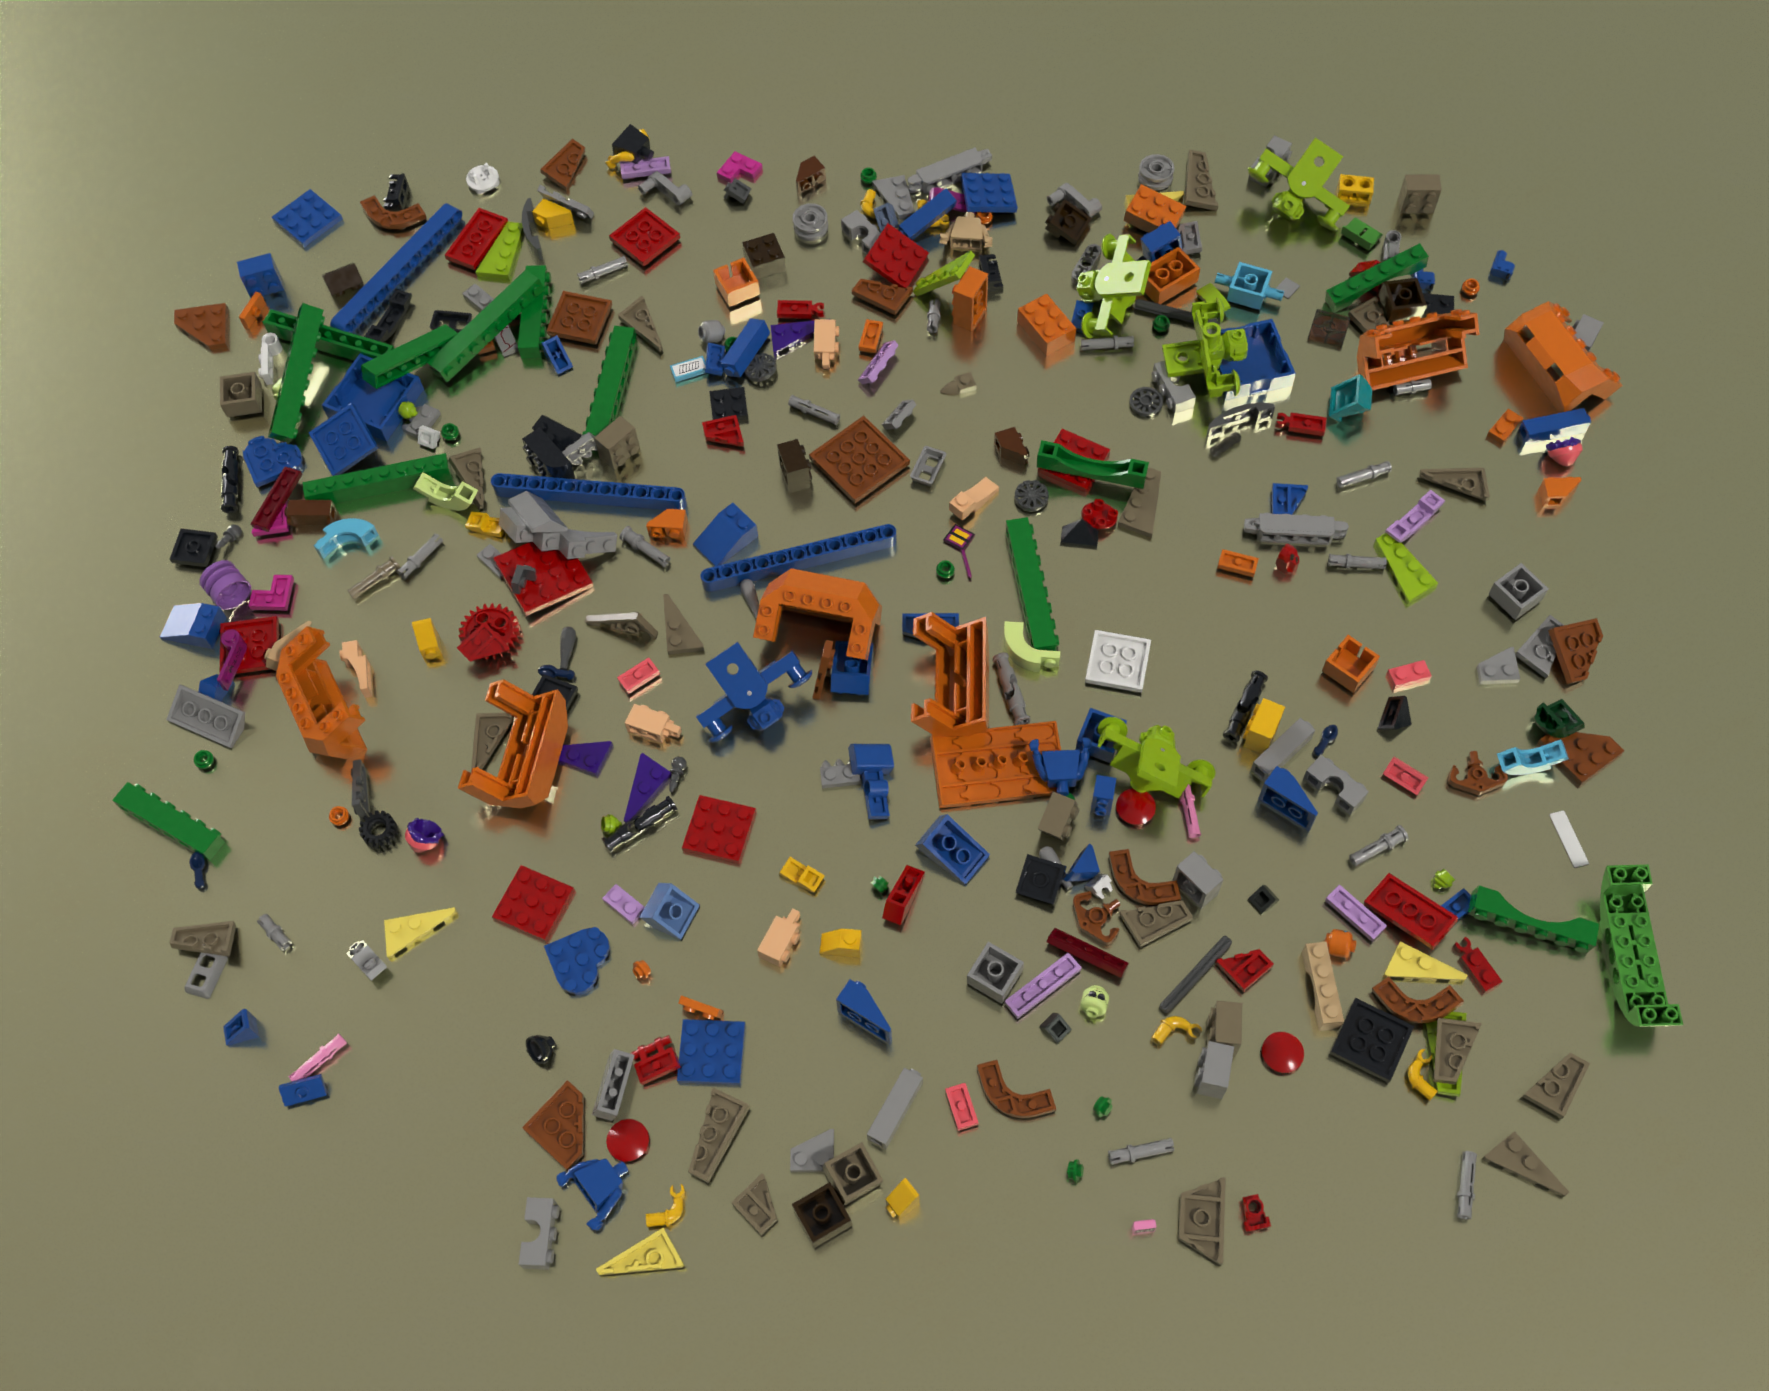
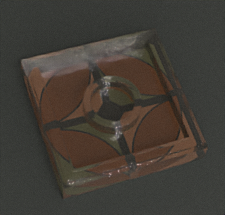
M1317 309L1308 339L1342 348L1351 317Z

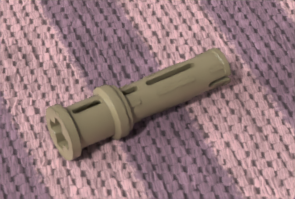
M391 556L387 562L381 566H376V571L347 591L355 600L382 579H389L388 576L401 567Z

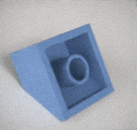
M658 883L639 918L653 928L681 940L700 905L672 883Z

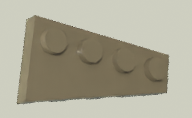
M1148 467L1144 489L1134 487L1118 521V526L1152 538L1161 471Z

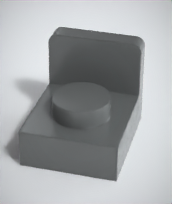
M734 178L733 182H728L724 188L726 193L723 198L726 199L730 195L743 204L751 188Z
M517 565L511 581L512 593L520 594L522 588H525L527 580L536 581L535 568L528 565Z

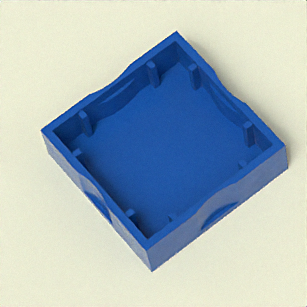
M1273 319L1249 323L1237 328L1221 329L1220 336L1228 330L1244 329L1248 342L1246 359L1227 362L1225 359H1222V363L1217 369L1220 371V375L1230 374L1232 370H1235L1240 378L1239 394L1235 397L1233 391L1223 392L1222 395L1225 401L1292 387L1296 373L1288 354L1282 347L1281 338Z
M360 353L346 371L342 381L335 386L324 401L322 407L327 417L330 418L349 404H354L371 435L387 442L403 420V417L398 412L400 404L404 401L415 403L424 388L418 376L408 373L375 389L363 380L361 368L362 364L373 358Z

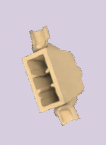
M966 212L964 217H957L955 223H952L944 234L940 233L939 243L947 245V241L950 240V248L982 250V242L985 244L984 248L992 247V237L989 236L986 226L981 224V219L975 218L973 212Z

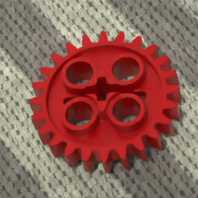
M493 603L488 608L484 604L483 609L476 606L477 611L470 610L471 616L465 615L466 622H460L462 628L458 629L460 632L458 636L461 643L482 625V622L487 620L485 623L509 647L515 648L513 642H518L517 636L521 634L517 616L514 615L513 611H509L508 607L502 609L501 604L496 608ZM497 654L492 655L494 660L496 659Z

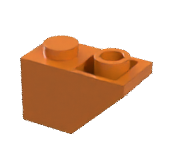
M1581 477L1544 478L1539 487L1542 506H1562L1576 491L1581 482Z
M666 509L647 522L648 535L657 538H685L688 521L686 510Z

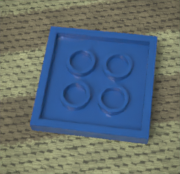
M961 173V183L967 212L1017 213L1018 207L1010 174Z
M311 189L272 216L273 222L303 247L310 244L343 219L339 212Z
M352 403L309 432L332 476L341 475L379 448L356 406Z
M683 1019L679 1053L681 1068L678 1069L677 1082L741 1085L745 1022Z

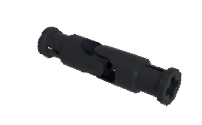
M225 446L222 449L224 460L222 461L221 498L223 499V504L221 505V510L228 514L235 513L238 510L236 499L238 498L237 473L239 471V462L237 461V455L239 450L235 446Z
M1252 671V678L1243 690L1242 700H1239L1229 720V727L1223 733V737L1230 742H1239V735L1249 721L1254 705L1262 693L1261 688L1263 684L1268 680V676L1261 671Z
M667 796L663 802L646 809L641 817L636 816L618 827L616 832L606 838H601L608 851L612 853L613 849L619 845L626 844L645 832L648 828L647 826L659 823L664 820L663 817L672 811H678L673 800ZM630 823H634L635 828L639 831L638 833L633 834L628 831L627 827Z

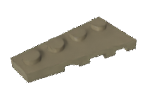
M1189 150L1184 205L1217 211L1219 205L1215 199L1216 193L1212 187L1213 181L1209 175L1210 168L1205 152Z
M713 1087L710 1094V1103L707 1105L704 1124L701 1125L699 1132V1141L695 1146L688 1171L691 1175L707 1183L712 1178L750 1108L749 1104Z

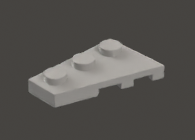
M539 185L537 191L543 198L571 210V212L576 213L582 219L586 217L589 219L593 218L594 212L588 206L570 198L566 200L565 197L555 191L551 194L545 189L546 187Z
M1551 615L1546 618L1515 654V656L1544 678L1549 676L1551 665L1556 656L1548 630L1564 626Z

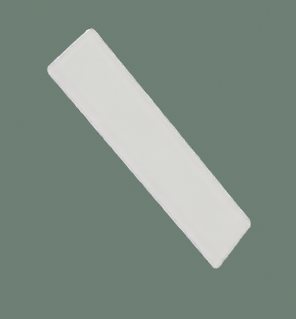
M1565 811L1551 813L1550 817L1573 866L1576 868L1588 865L1589 862Z

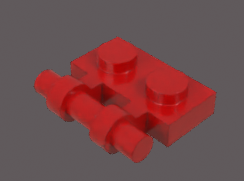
M669 1035L663 1038L658 1037L654 1039L655 1042L646 1046L641 1045L637 1047V1050L631 1052L634 1055L633 1060L641 1058V1061L635 1063L634 1067L642 1085L681 1068L675 1049L673 1047L665 1049L666 1045L672 1043ZM658 1050L657 1054L648 1057L649 1053Z

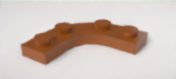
M375 195L360 201L368 218L382 228L404 229L427 218L419 203L404 210L392 212L385 210Z
M1129 849L1109 852L1114 880L1120 890L1129 898L1146 905L1181 901L1177 880L1148 883L1136 875L1132 866Z
M1387 977L1372 988V992L1391 1013L1403 1020L1414 1023L1437 1021L1438 1018H1444L1464 1004V1000L1450 985L1426 1000L1409 998L1390 977Z
M997 1060L977 1065L981 1084L987 1098L1001 1112L1017 1118H1032L1056 1111L1050 1089L1021 1095L1011 1091L1006 1086Z

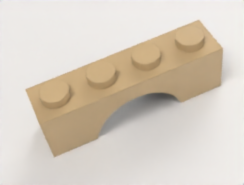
M1327 942L1308 943L1302 950L1305 970L1309 973L1313 983L1315 1016L1319 1031L1340 1029L1344 1023V1017Z

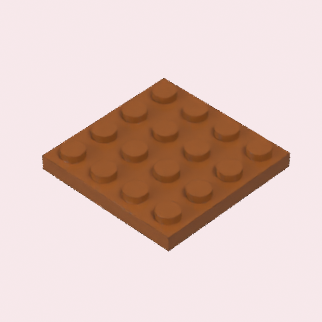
M865 416L856 420L809 454V459L855 504L910 464V459Z

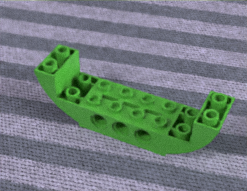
M1649 864L1606 866L1601 885V921L1599 923L1615 1001L1618 1002L1626 1019L1634 1026H1683L1679 1004H1668L1645 898V892L1653 884Z

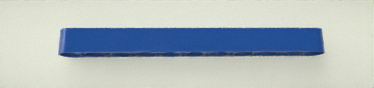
M445 203L332 318L330 327L352 333L460 222L463 215L462 211Z
M497 473L491 478L493 490L500 497L512 498L528 491L547 501L658 510H684L687 506L685 492L678 487Z
M885 524L710 567L701 572L702 586L704 590L713 592L740 585L744 579L752 581L782 575L791 568L802 570L891 548L897 542L896 528L891 524Z

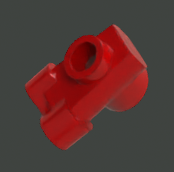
M1259 1195L1242 1197L1246 1219L1243 1222L1245 1232L1271 1227L1269 1216L1266 1217L1264 1205ZM1251 1202L1256 1205L1254 1211H1250L1248 1208Z

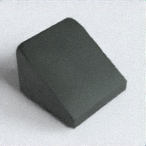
M1262 885L1248 898L1261 914L1279 901L1266 885Z
M1052 1013L1039 1026L1057 1044L1072 1030L1058 1013Z

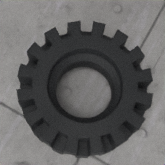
M377 810L374 815L372 812L368 813L370 816L368 818L364 816L365 822H360L359 834L369 847L373 848L374 846L375 849H379V846H381L383 849L386 848V843L389 846L392 844L390 840H396L394 835H398V826L389 813L386 814L385 811L380 813ZM384 824L386 829L382 834L378 836L372 835L371 831L376 825Z

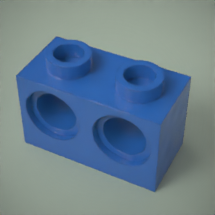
M1102 775L1096 776L1090 812L1098 816H1110L1117 778Z

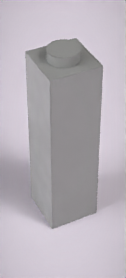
M1299 718L1253 762L1251 771L1265 782L1276 766L1282 768L1312 739L1315 732L1313 726Z
M912 1068L910 1070L903 1069L867 1133V1140L885 1150L887 1149L923 1084V1077H921L918 1071Z

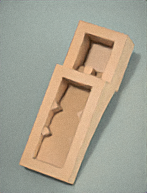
M985 476L975 486L965 492L961 491L949 502V511L963 521L972 511L975 513L999 491V486Z
M357 640L342 642V650H340L341 661H344L348 668L352 667L356 671L360 690L364 697H373L371 664L366 655H362V648Z

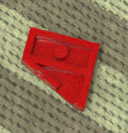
M737 415L702 422L706 441L744 446Z
M485 622L457 647L470 662L511 649Z
M1260 949L1250 951L1247 954H1236L1234 957L1227 959L1219 958L1215 963L1243 992L1274 966V963Z

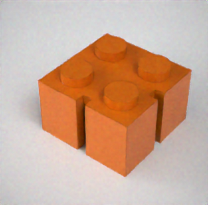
M745 258L730 263L731 278L727 264L713 270L715 284L729 307L760 295L759 282Z
M1347 635L1338 648L1328 657L1322 672L1354 693L1374 670L1380 656L1365 647L1360 658L1357 657L1362 644L1350 635Z

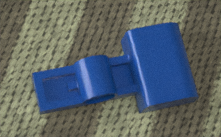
M850 744L848 751L852 775L862 774L868 818L888 819L890 816L887 802L889 786L887 780H884L883 774H890L894 768L890 744Z

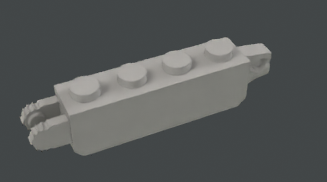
M972 148L929 166L922 167L916 170L915 175L908 178V190L911 193L922 190L923 193L929 194L932 188H945L961 182V173H981L982 165L991 161L992 155L988 149L977 151L976 148Z
M1260 513L1259 518H1249L1244 521V532L1257 534V539L1260 542L1329 545L1332 539L1345 538L1349 528L1346 522L1334 521V517L1326 515L1309 516L1306 514Z

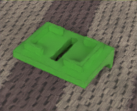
M1356 217L1347 226H1343L1341 231L1342 235L1368 251L1383 236L1382 233Z

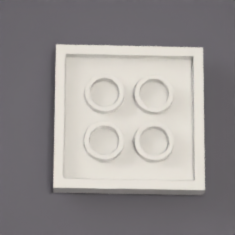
M1095 630L1085 683L1142 693L1151 640Z

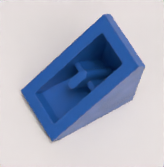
M558 335L541 343L546 359L557 374L573 367Z
M218 674L201 680L198 692L218 701H222L228 691L224 690L217 681Z
M1090 843L1080 852L1064 877L1066 882L1092 880L1100 872L1093 846Z
M242 1009L223 1026L226 1046L259 1037L256 1018L247 1009Z

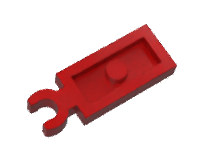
M778 300L777 318L812 319V315L823 317L824 312L819 309H824V303L819 302L812 305V301Z
M1292 412L1290 416L1284 413H1278L1277 419L1282 420L1276 422L1277 428H1284L1286 426L1288 431L1319 436H1324L1327 417Z
M1467 937L1462 940L1465 947H1461L1458 942L1453 945L1454 950L1463 955L1459 958L1460 962L1483 994L1503 982L1477 947L1472 950L1471 942Z

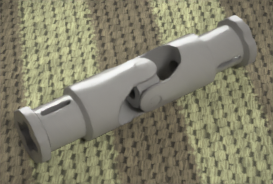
M1004 652L999 653L993 657L992 661L997 666V675L1002 685L1007 705L1015 719L1014 725L1028 724L1031 719L1030 716H1027L1024 698L1017 683L1013 667L1009 664V655Z

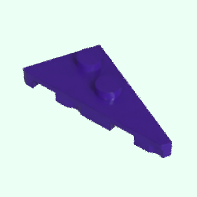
M815 320L771 325L774 356L779 355V351L786 347L790 349L795 344L811 338V334L814 333Z
M611 741L563 745L558 762L597 776L613 743Z
M644 753L640 754L624 817L625 823L638 816L672 776L670 771Z

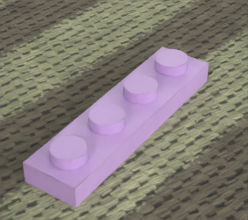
M1067 953L1006 999L1004 1004L1018 1019L1080 972L1082 967L1070 953Z

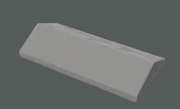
M525 491L508 499V504L532 533L568 532L566 525L542 498Z
M179 684L166 720L232 748L244 731L245 712Z

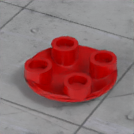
M1095 499L1094 502L1088 503L1083 507L1081 517L1092 525L1093 528L1107 529L1114 526L1117 522L1118 511L1106 504L1102 499Z
M1133 788L1121 793L1116 802L1117 815L1125 822L1137 827H1141L1150 821L1156 811L1153 797L1148 792L1140 793Z
M1275 1032L1269 1035L1263 1042L1262 1057L1264 1064L1272 1070L1280 1073H1292L1302 1064L1304 1049L1299 1039L1287 1032Z
M621 1120L615 1123L607 1134V1149L619 1162L636 1160L648 1150V1131L637 1120Z

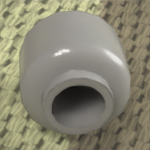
M707 320L699 326L698 335L705 343H717L725 335V328L718 320Z

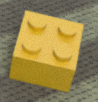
M1265 698L1262 699L1261 704H1256L1242 738L1246 740L1245 748L1260 754L1269 748L1279 726L1285 706Z

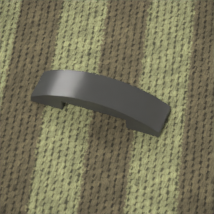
M528 198L522 211V226L530 250L539 260H543L538 236L532 237L530 223L535 222L532 213L534 207L531 198Z
M1249 403L1231 408L1220 414L1209 424L1206 436L1211 438L1223 434L1226 426L1254 417L1256 422L1273 417L1275 405L1271 403Z

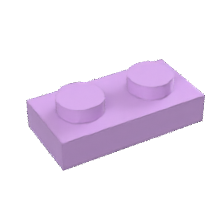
M617 884L602 898L607 905L632 925L639 919L645 908Z

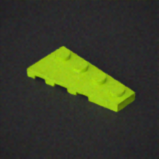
M969 251L928 276L920 278L916 282L913 293L919 296L960 280L975 254Z

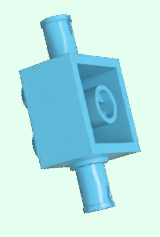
M1239 262L1233 276L1218 272L1214 282L1229 287L1227 301L1258 310L1261 309L1266 297L1281 302L1284 295V290L1271 288L1269 285L1273 271Z

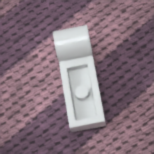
M267 333L262 337L261 354L258 356L261 364L259 376L261 379H264L266 385L273 384V356L280 354L283 349L275 333Z

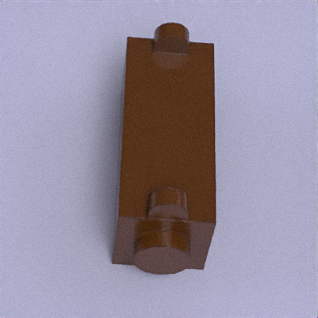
M289 500L288 506L285 507L288 525H329L335 522L337 512L332 500Z

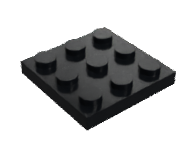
M1355 998L1330 1054L1389 1083L1414 1026Z

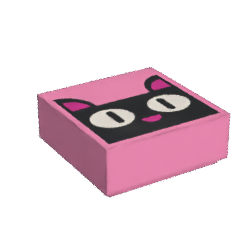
M1150 1219L1134 1221L1131 1228L1132 1234L1135 1235L1155 1232L1157 1227L1155 1220Z

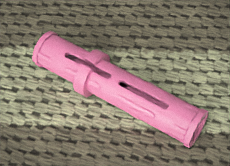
M1188 784L1181 794L1179 801L1183 806L1189 838H1197L1201 836L1194 805L1195 796L1192 794L1191 786Z
M338 1033L325 1046L322 1045L315 1055L288 1077L292 1082L307 1078L328 1059L331 1060L333 1055L346 1045L347 1042Z

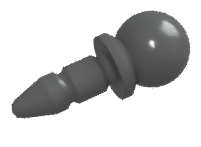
M230 525L227 531L223 533L224 536L218 541L216 548L224 547L229 541L233 542L236 538H239L242 534V529L238 525Z
M681 756L675 757L671 762L670 792H673L677 787L679 777L683 775V770L687 766L686 760Z

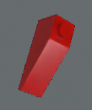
M906 865L886 899L883 919L899 925L903 923L925 875V871Z

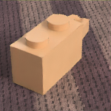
M815 319L814 358L822 360V369L830 370V360H834L836 353H839V342H836V337H839V326H836V320Z
M634 704L625 721L627 732L659 743H663L668 735L679 738L682 733L681 727L675 725L666 712L651 710L646 705Z
M792 908L787 918L784 916L783 918L778 916L774 918L757 949L759 958L778 967H781L783 962H787L791 954L790 948L793 944L796 945L800 938L798 929L800 924L797 923L800 918V911Z

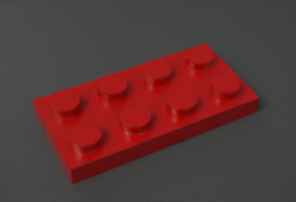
M478 208L446 252V260L475 270L508 222V218Z
M1390 873L1364 900L1365 906L1432 950L1458 921L1456 915Z

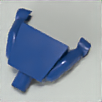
M1084 737L1081 739L1083 747L1081 752L1080 750L1042 751V754L1038 750L1039 740H1032L1029 743L1030 751H1033L1034 765L1040 778L1047 782L1048 787L1057 788V793L1063 796L1069 795V787H1075L1077 780H1081L1084 776L1090 752L1088 751L1091 749V740Z
M593 1159L578 1163L570 1168L568 1172L559 1173L556 1179L559 1186L563 1187L573 1178L574 1183L597 1213V1216L586 1224L592 1230H599L603 1226L602 1220L606 1219L622 1196L623 1181L620 1177L628 1172V1168L623 1161L612 1167L607 1159Z

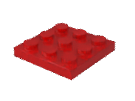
M645 207L611 233L609 239L644 267L680 239V233Z
M887 223L862 262L891 283L901 288H907L929 252Z
M1061 429L1053 442L1062 445L1075 454L1090 459L1106 461L1110 454L1109 448L1065 429ZM1038 468L1039 473L1085 493L1094 481L1091 478Z
M277 616L220 623L219 672L229 654L221 642V636L230 629L238 631L247 644V650L236 674L270 669L266 667V659L264 657L268 648L272 649L274 643L279 640V619Z
M699 795L682 850L740 864L756 814V808Z
M521 865L494 911L492 918L547 942L575 889L572 886Z

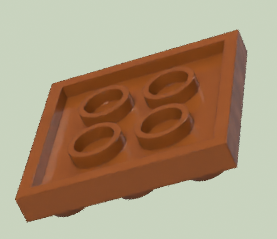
M563 291L546 330L547 335H558L560 338L596 345L611 310L612 300Z

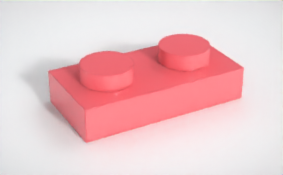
M648 657L618 676L617 679L624 690L630 694L660 675V672Z
M1424 660L1388 669L1387 671L1394 689L1427 681L1432 677Z
M1395 756L1383 772V775L1415 795L1419 794L1429 778Z
M966 1083L946 1088L945 1092L958 1131L978 1125L979 1122Z

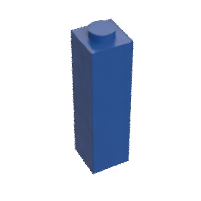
M945 188L899 225V231L913 241L956 206L957 200Z
M750 318L720 362L726 375L742 376L770 334L765 320Z
M1581 408L1522 421L1518 433L1524 445L1586 433L1591 423V418L1585 409Z

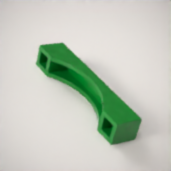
M1419 243L1326 290L1325 301L1334 314L1348 307L1364 293L1384 281L1399 276L1412 275L1427 267L1429 256Z
M1041 440L1036 467L1144 489L1149 462L1136 459L1121 461L1090 459L1075 454L1058 443Z
M1479 885L1471 893L1468 914L1478 920H1488L1494 922L1497 926L1513 928L1518 933H1528L1534 935L1537 939H1547L1553 941L1556 945L1569 946L1582 953H1588L1596 947L1599 923L1580 917L1565 922L1537 920L1514 908L1499 891Z

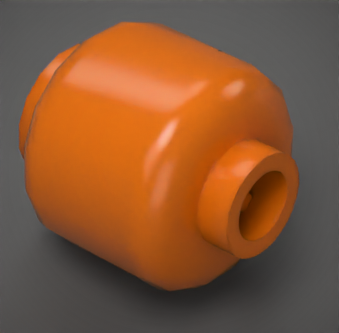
M1333 929L1331 933H1327L1325 939L1329 954L1332 956L1347 958L1351 952H1355L1357 941L1353 940L1351 932Z

